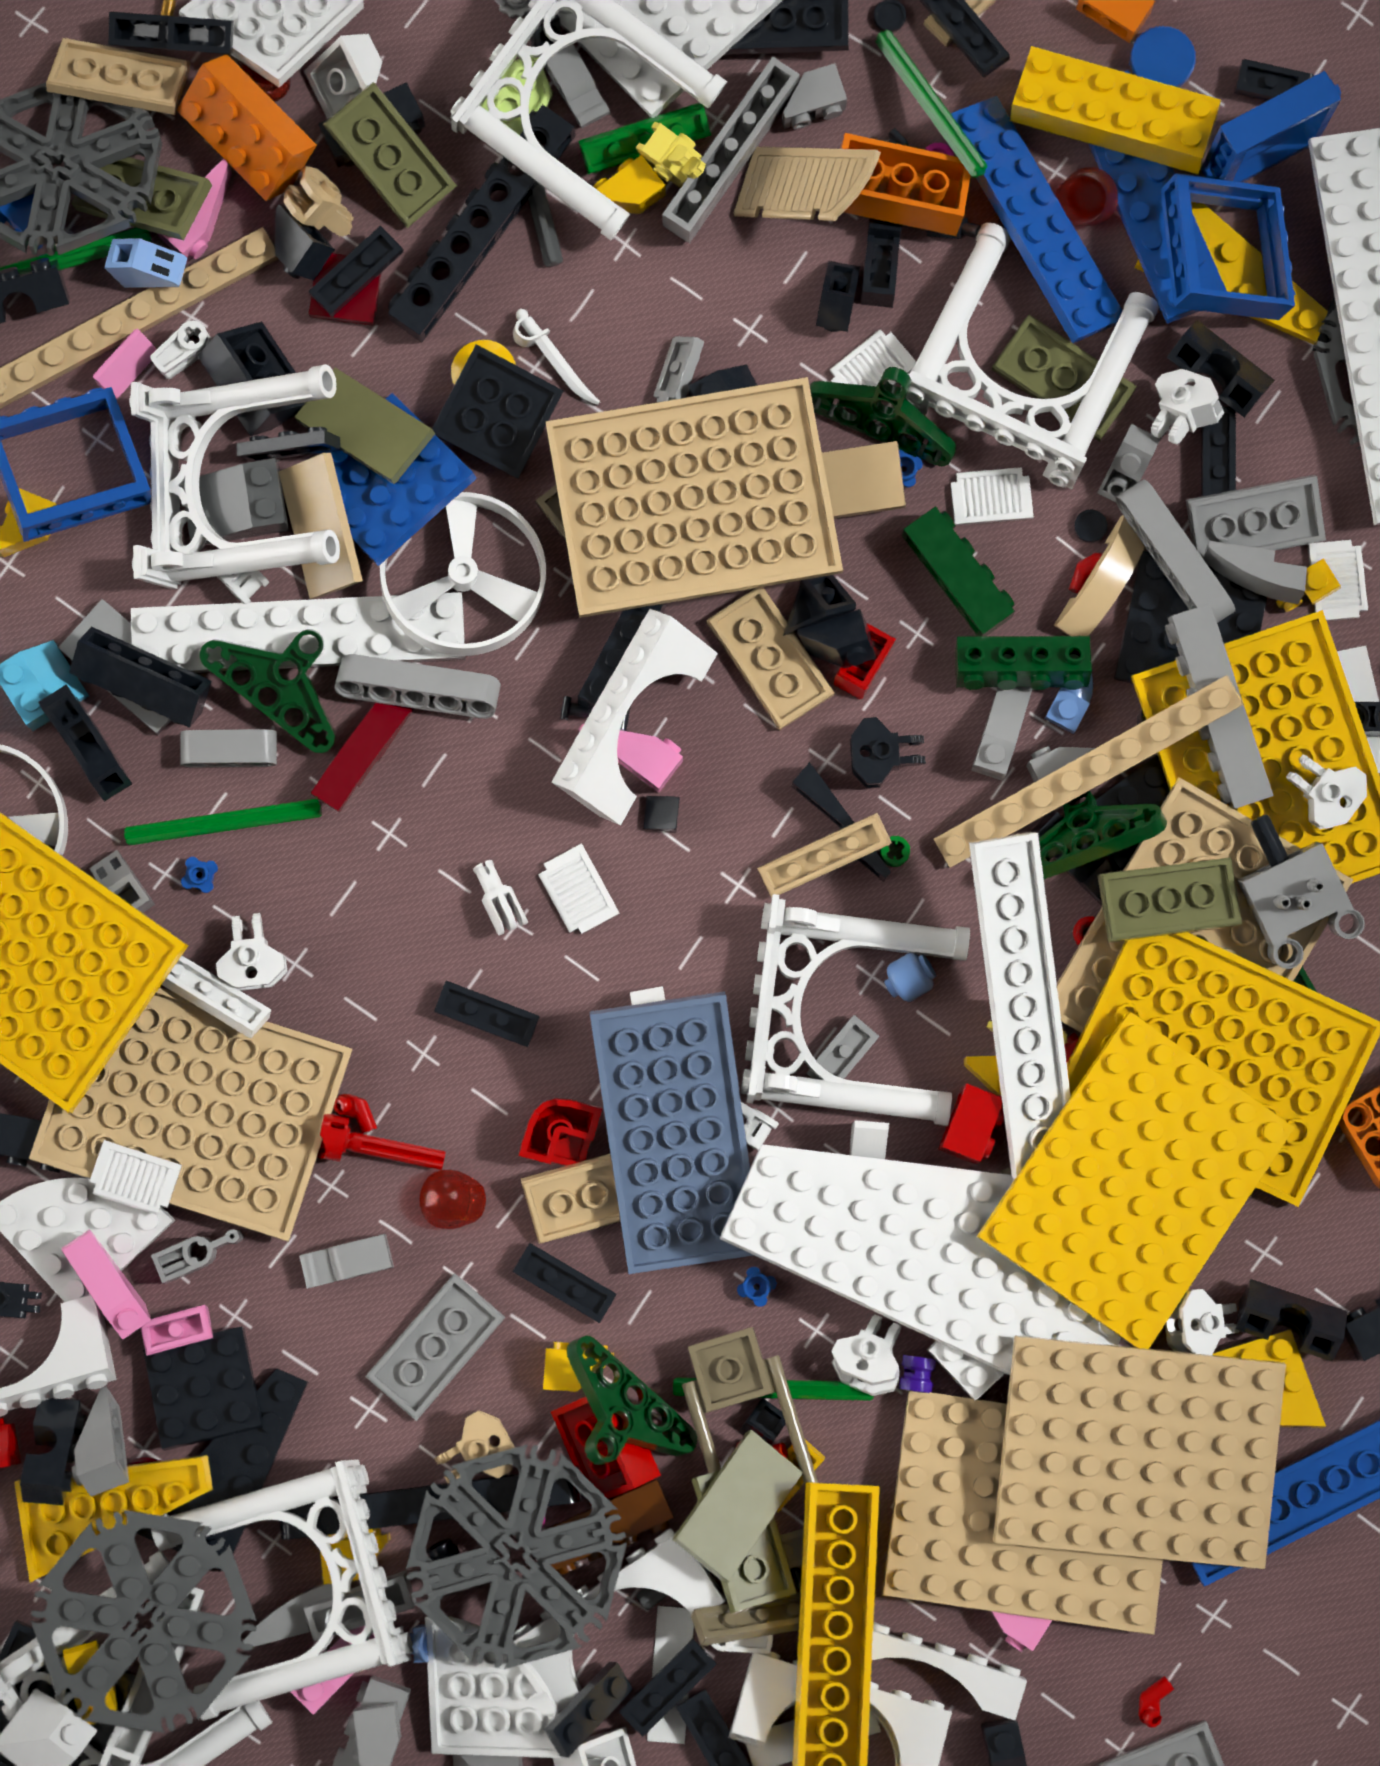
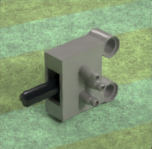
M1262 815L1255 818L1251 822V827L1269 865L1237 881L1268 944L1267 954L1270 961L1285 969L1298 966L1303 959V948L1299 942L1287 936L1329 916L1328 926L1332 933L1345 939L1358 937L1364 930V918L1360 912L1353 908L1323 843L1314 842L1287 855L1270 817ZM1350 914L1353 918V926L1348 931L1342 932L1339 927V920L1343 915ZM1288 943L1293 950L1292 956L1287 961H1281L1278 957V950L1283 944Z

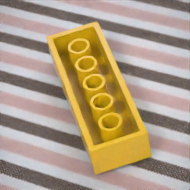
M1031 46L1012 103L1010 121L1199 175L1218 115L1221 99Z

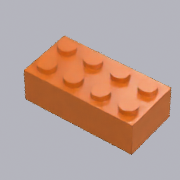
M227 54L201 65L176 110L265 201L285 193V189L289 185L294 184L317 146Z
M844 133L840 149L878 150L881 152L870 179L858 197L844 211L845 213L957 236L964 217L970 174L958 157Z

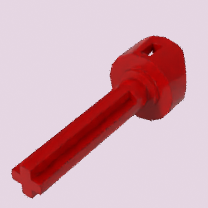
M324 1114L320 1131L323 1141L317 1155L318 1158L340 1162L342 1153L345 1154L347 1149L355 1153L438 1170L443 1168L445 1151L357 1132L350 1133L351 1128L348 1127L349 1118L332 1114Z

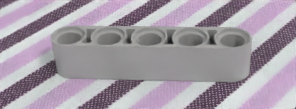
M1141 480L1115 497L1119 510L1189 610L1211 603L1217 623L1235 612V606L1231 598L1147 480Z
M348 654L341 658L334 688L339 695L350 699L475 718H490L496 711L501 684L497 678L488 674Z

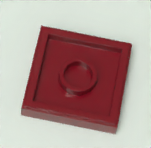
M332 253L313 281V286L347 255ZM382 273L333 317L311 297L309 317L374 326Z

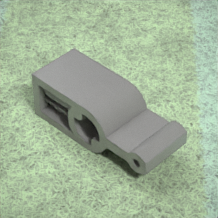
M573 44L562 49L544 66L562 99L569 106L581 129L610 114L591 74Z
M229 1230L225 1236L214 1241L206 1237H191L152 1254L151 1257L162 1283L168 1284L207 1267L215 1260L218 1248L230 1243L238 1244L244 1238L240 1230ZM197 1243L199 1246L207 1247V1256L203 1260L192 1256V1249ZM184 1258V1260L179 1261V1262H177V1263H175V1264H172V1265L166 1267V1265H169V1264H171V1263H173V1262H175V1261H178V1260Z
M386 1234L299 1255L307 1289L394 1268Z

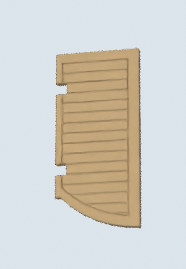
M757 147L752 154L734 216L757 218L760 209H763V218L813 220L816 211H819V220L836 221L864 189L877 165L881 152L863 149Z

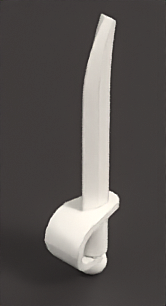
M519 309L516 312L518 321L513 330L514 341L522 347H530L537 344L572 391L586 401L599 405L600 400L582 383L547 337L550 330L547 328L542 331L531 316L529 317L525 309ZM522 325L530 337L523 336L518 328Z

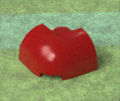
M554 1098L543 1102L533 1111L527 1122L518 1156L547 1164L554 1162L565 1166L585 1161L590 1142L593 1141L602 1108L564 1098Z

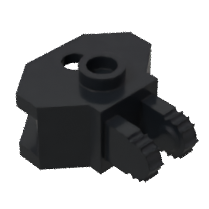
M877 717L863 718L850 739L852 774L866 789L880 788L891 771L899 770V767L926 764L925 756L923 755L900 756L899 746H919L923 744L924 736H898V732L891 733ZM867 750L870 756L863 757L860 751Z

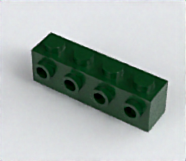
M935 506L903 530L902 537L976 636H987L1013 617L1015 610L1012 607L1015 606V603L1004 589L999 591L993 583L995 576L985 563L980 565L973 556L975 550L971 543L965 537L960 539L953 530L956 526L946 511L941 513Z
M957 636L955 647L956 687H965L969 690H978L982 687H998L1003 690H1011L1016 687H1032L1036 690H1044L1049 687H1065L1070 690L1089 687L1092 673L1090 636Z

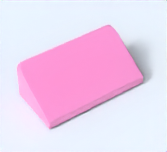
M134 329L93 374V378L102 389L112 387L117 399L151 363L150 356L157 349L139 329Z
M206 1305L151 1319L150 1322L140 1328L147 1356L213 1338L209 1309Z

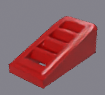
M868 623L867 626L872 641L881 645L883 649L880 651L874 647L876 660H869L860 664L869 670L868 673L856 666L840 667L834 680L836 687L858 699H863L896 641V638Z

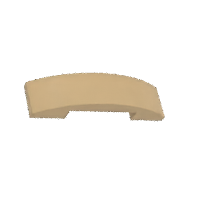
M1121 515L1105 541L1108 546L1076 598L1069 599L1054 624L1055 627L1068 636H1089L1118 598L1141 557L1145 546L1123 515Z

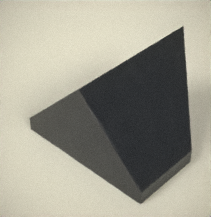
M834 575L800 580V587L783 636L798 632L797 629L852 612L856 609V602Z

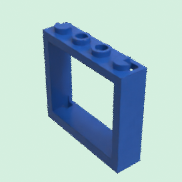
M1323 71L1221 125L1201 167L1202 173L1206 178L1245 182L1307 149L1310 138L1322 136L1341 101L1339 85H1334L1326 71Z
M1176 173L1161 188L1174 308L1280 320L1295 306L1294 296L1296 294L1292 285V263L1289 260L1287 245L1288 233L1285 230L1284 206H1282L1279 187ZM1191 202L1257 211L1267 296L1201 288Z
M112 387L106 389L94 388L82 396L60 398L53 404L41 408L37 406L29 407L22 413L10 417L0 416V478L24 542L150 504L151 490ZM107 409L134 482L28 514L1 440Z

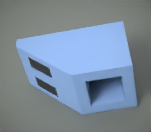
M140 238L112 239L104 268L124 288L180 287L187 257Z

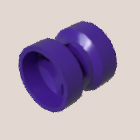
M903 1355L902 1366L904 1367V1375L899 1379L898 1388L932 1393L933 1383L930 1377L931 1372L935 1370L936 1359Z

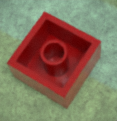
M967 1083L962 1086L938 1150L973 1164L981 1162L982 1159L986 1160V1158H989L995 1143V1139L990 1138L993 1128L1000 1127L1004 1120L1002 1097Z

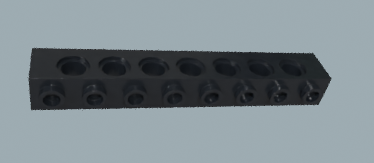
M542 104L537 112L532 110L529 113L531 128L536 139H542L546 142L543 149L558 160L575 138V128ZM522 131L520 136L526 140L524 132ZM505 157L501 159L499 164L494 162L489 167L484 176L486 179L480 189L474 188L465 201L467 207L461 215L455 214L446 227L447 234L441 242L436 240L427 252L429 257L422 267H415L407 280L410 284L403 293L397 292L388 305L390 320L421 343H423L533 193L532 188L534 189L536 185L540 184L526 173L520 176L512 175L509 171L514 164ZM497 190L505 191L508 194L506 199L501 202L493 201L490 196ZM477 216H484L488 219V223L482 228H476L471 225L472 220ZM458 242H465L469 245L468 250L463 254L454 253L452 247ZM438 268H446L450 271L449 276L444 280H436L432 277L434 271ZM419 294H427L431 297L429 303L425 306L415 305L413 303L414 298Z

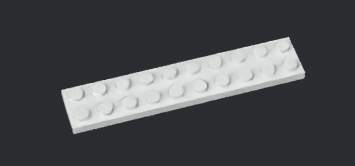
M462 592L444 593L409 619L408 622L422 633L435 639L465 644ZM394 595V596H390V597H391V599H392V598H395V597L400 596V595ZM383 596L131 608L132 645L193 673L211 672L201 663L199 657L202 646L210 640H223L283 653L296 635L306 629H314L319 632L324 640V649L311 667L339 666L341 658L348 654L402 662L465 660V656L436 652L411 639L398 627L391 617ZM305 635L300 639V649L306 654H312L318 649V640L312 635ZM219 646L215 649L210 647L207 649V652L210 654L209 662L213 663L218 660L225 665L220 671H227L228 667L237 661V658L233 655L230 656L229 661L221 657L222 649ZM284 661L280 664L279 669L297 668V666L291 661ZM238 666L233 671L248 670V668Z
M1036 832L969 843L1011 1175L1014 1179L1071 1096L1039 839Z

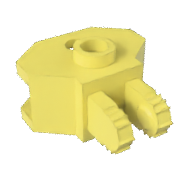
M654 122L651 126L654 133L645 145L639 143L636 147L638 153L654 167L653 171L667 182L671 181L680 188L688 177L692 179L698 178L706 167V164L701 160L702 156L694 149L696 144L692 139L683 133L677 136L658 122Z

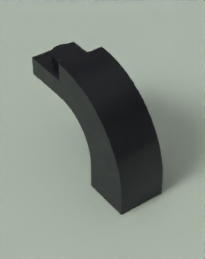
M67 684L38 702L43 712L74 754L89 782L104 802L132 785L131 780L104 736Z

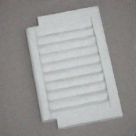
M879 329L830 369L834 376L831 382L877 386L885 369L897 367L909 373L913 370L916 361L892 332L886 336ZM888 380V382L892 385L897 383L895 381Z
M1022 467L956 473L957 482L950 484L955 526L1033 519L1029 476L1022 475Z
M1351 540L1308 544L1310 566L1324 558L1341 585V589L1314 604L1315 612L1323 610L1326 621L1357 619L1360 617L1359 612L1368 611L1361 546H1352Z
M582 844L544 863L547 870L538 875L569 933L579 929L581 934L620 914Z
M104 1140L89 1182L96 1184L93 1190L94 1195L158 1215L161 1206L168 1208L182 1165Z

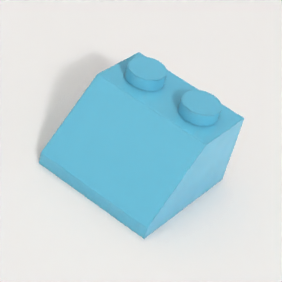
M54 640L20 651L0 664V685L26 726L32 731L50 721L38 702L67 684L80 702L89 697L78 677L69 673L71 666Z

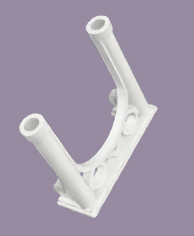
M531 0L528 4L531 11L526 18L523 19L519 16L510 28L509 33L512 37L505 46L500 43L491 54L489 59L493 63L486 72L480 70L470 83V86L473 88L466 99L461 96L450 111L452 113L450 117L452 130L455 133L460 131L463 134L467 130L472 132L602 230L600 233L611 241L624 225L630 213L615 204L546 152L532 131L529 119V99L533 85L543 67L554 55L567 46L582 40L601 38L616 41L626 46L706 108L711 106L727 81L718 74L712 75L614 0ZM567 9L572 11L577 19L575 32L565 35L556 34L551 29V20L560 10ZM583 13L591 16L606 28L583 29ZM544 21V32L550 41L555 43L550 46L546 41L538 47L526 45ZM517 56L521 59L524 66V71L521 75V78L526 80L524 87L515 78L505 77L501 79ZM531 58H538L532 67ZM512 86L516 88L520 94V106L509 112L499 111L494 105L495 96L498 95L503 87ZM486 98L489 111L481 107ZM520 116L526 140L501 121H509Z
M984 223L976 235L977 243L913 370L909 374L911 385L906 399L925 416L930 406L944 417H953L964 422L971 430L983 431L995 437L1003 445L1015 446L1025 451L1033 459H1042L1048 462L1042 476L1048 478L1056 486L1072 489L1087 459L1084 456L1148 323L1154 320L1159 305L1152 297L1144 293L1133 292L1129 294L1124 310L1093 374L1075 392L1052 399L1030 398L1010 392L992 381L979 368L972 357L967 341L968 322L1003 252H1005L1011 240L1007 230L994 223ZM957 341V349L961 360L945 364ZM953 372H967L973 381L974 387L970 390H960L949 383L947 376ZM980 389L985 391L983 397L988 400L991 407L974 400L979 394ZM1081 401L1070 423L1064 409ZM1023 410L1028 411L1025 423L1008 416L1015 413L1022 415ZM1051 412L1059 421L1060 429L1052 432L1047 431L1036 424L1034 416L1039 413Z
M313 366L309 371L180 392L176 388H152L138 382L131 383V396L129 400L131 415L151 422L149 444L151 447L150 478L152 485V499L150 502L152 512V549L141 545L133 546L132 569L134 571V579L173 590L177 589V585L181 584V581L314 562L320 565L337 562L340 555V545L336 534L332 530L241 543L224 540L209 524L202 508L199 491L200 468L204 453L213 435L227 420L248 411L332 398L336 392V378L330 366ZM213 414L203 426L196 420L198 416ZM190 426L195 439L190 448L183 452L181 449V433L186 427ZM179 459L184 460V461H187V464H186V465H185V464H182V465H181V470H180V472H179ZM180 499L182 506L188 507L189 512H180ZM188 520H192L197 529L192 541L185 546L182 541V528ZM206 540L219 547V549L199 552L204 547Z
M773 894L771 904H764L761 929H767L766 942H759L757 961L763 962L762 975L755 974L753 994L759 995L758 1008L751 1007L749 1027L755 1028L754 1041L747 1040L745 1060L751 1061V1068L744 1069L741 1093L747 1094L746 1103L753 1104L754 1100L760 1101L763 1099L931 1120L936 1125L948 1126L952 1092L851 1081L837 1077L825 1070L815 1060L806 1045L801 1028L800 1011L803 993L812 974L825 960L838 952L851 948H869L901 953L913 952L917 955L923 954L925 956L966 961L970 928L956 926V929L820 913L806 908H785L786 900L779 899V895ZM781 935L791 936L780 944ZM807 938L837 942L817 954L814 946ZM794 944L803 946L811 961L801 971H792L785 964L786 949ZM777 967L786 978L791 980L800 979L797 985L791 983L790 989L781 996H773ZM793 998L791 1013L790 1009L785 1004L789 1003ZM772 1010L783 1016L786 1028L792 1027L793 1033L780 1031L768 1040ZM780 1040H790L800 1053L796 1061L789 1067L778 1066L773 1059L774 1046ZM805 1062L810 1070L820 1079L790 1075L795 1073ZM765 1063L775 1074L765 1073Z
M359 1460L335 1462L336 1466L331 1467V1469L176 1515H162L202 1522L203 1524L198 1527L195 1536L198 1537L200 1532L208 1526L212 1529L206 1537L262 1520L272 1519L287 1522L302 1530L314 1541L325 1558L332 1580V1611L328 1625L319 1641L300 1657L234 1676L200 1717L202 1720L217 1717L219 1712L373 1667L387 1663L390 1667L411 1660L410 1653L413 1652L412 1640L408 1632L404 1633L403 1626L394 1628L393 1621H396V1612L391 1600L387 1601L384 1587H387V1578L382 1566L378 1567L375 1556V1553H378L377 1540L375 1535L369 1533L366 1519H369V1510L366 1501L360 1499V1495L367 1493L365 1485L369 1484V1478L365 1466L360 1465ZM338 1495L339 1501L332 1499V1497ZM315 1502L309 1511L307 1520L295 1514L285 1512L286 1510ZM326 1506L332 1507L336 1511L340 1524L338 1532L332 1537L326 1536L316 1528L319 1512ZM151 1529L154 1542L160 1551L183 1544V1539L178 1533ZM348 1534L354 1560L344 1556L340 1548L333 1550L330 1543H338ZM341 1567L347 1568V1570L343 1574ZM358 1574L365 1599L360 1597L345 1599V1592H351L350 1585L352 1579ZM353 1604L362 1609L365 1619V1628L359 1635L351 1634L341 1623L345 1609ZM374 1632L375 1638L369 1639L371 1634ZM336 1633L343 1640L351 1643V1645L322 1653L331 1643ZM210 1682L195 1686L193 1694L202 1693Z
M160 1550L149 1557L150 1561L144 1565L151 1585L170 1563ZM113 1586L100 1594V1596L117 1598ZM70 1627L57 1628L53 1633V1642L58 1656L65 1649L82 1645L97 1632ZM37 1638L0 1662V1700L2 1699L5 1703L1 1709L9 1722L28 1699V1689L33 1681L44 1680L53 1685L48 1673L37 1672L38 1669L46 1665ZM63 1656L61 1660V1665L63 1667V1670L67 1673V1668ZM23 1680L19 1693L15 1685ZM66 1689L61 1693L59 1698H57L55 1692V1700L64 1705L62 1701L63 1698L66 1696ZM260 1701L242 1705L224 1715L166 1756L153 1762L142 1763L140 1766H205L257 1729L262 1731L273 1722ZM88 1743L79 1754V1757L84 1752L89 1758L84 1759L78 1766L100 1764L103 1754Z

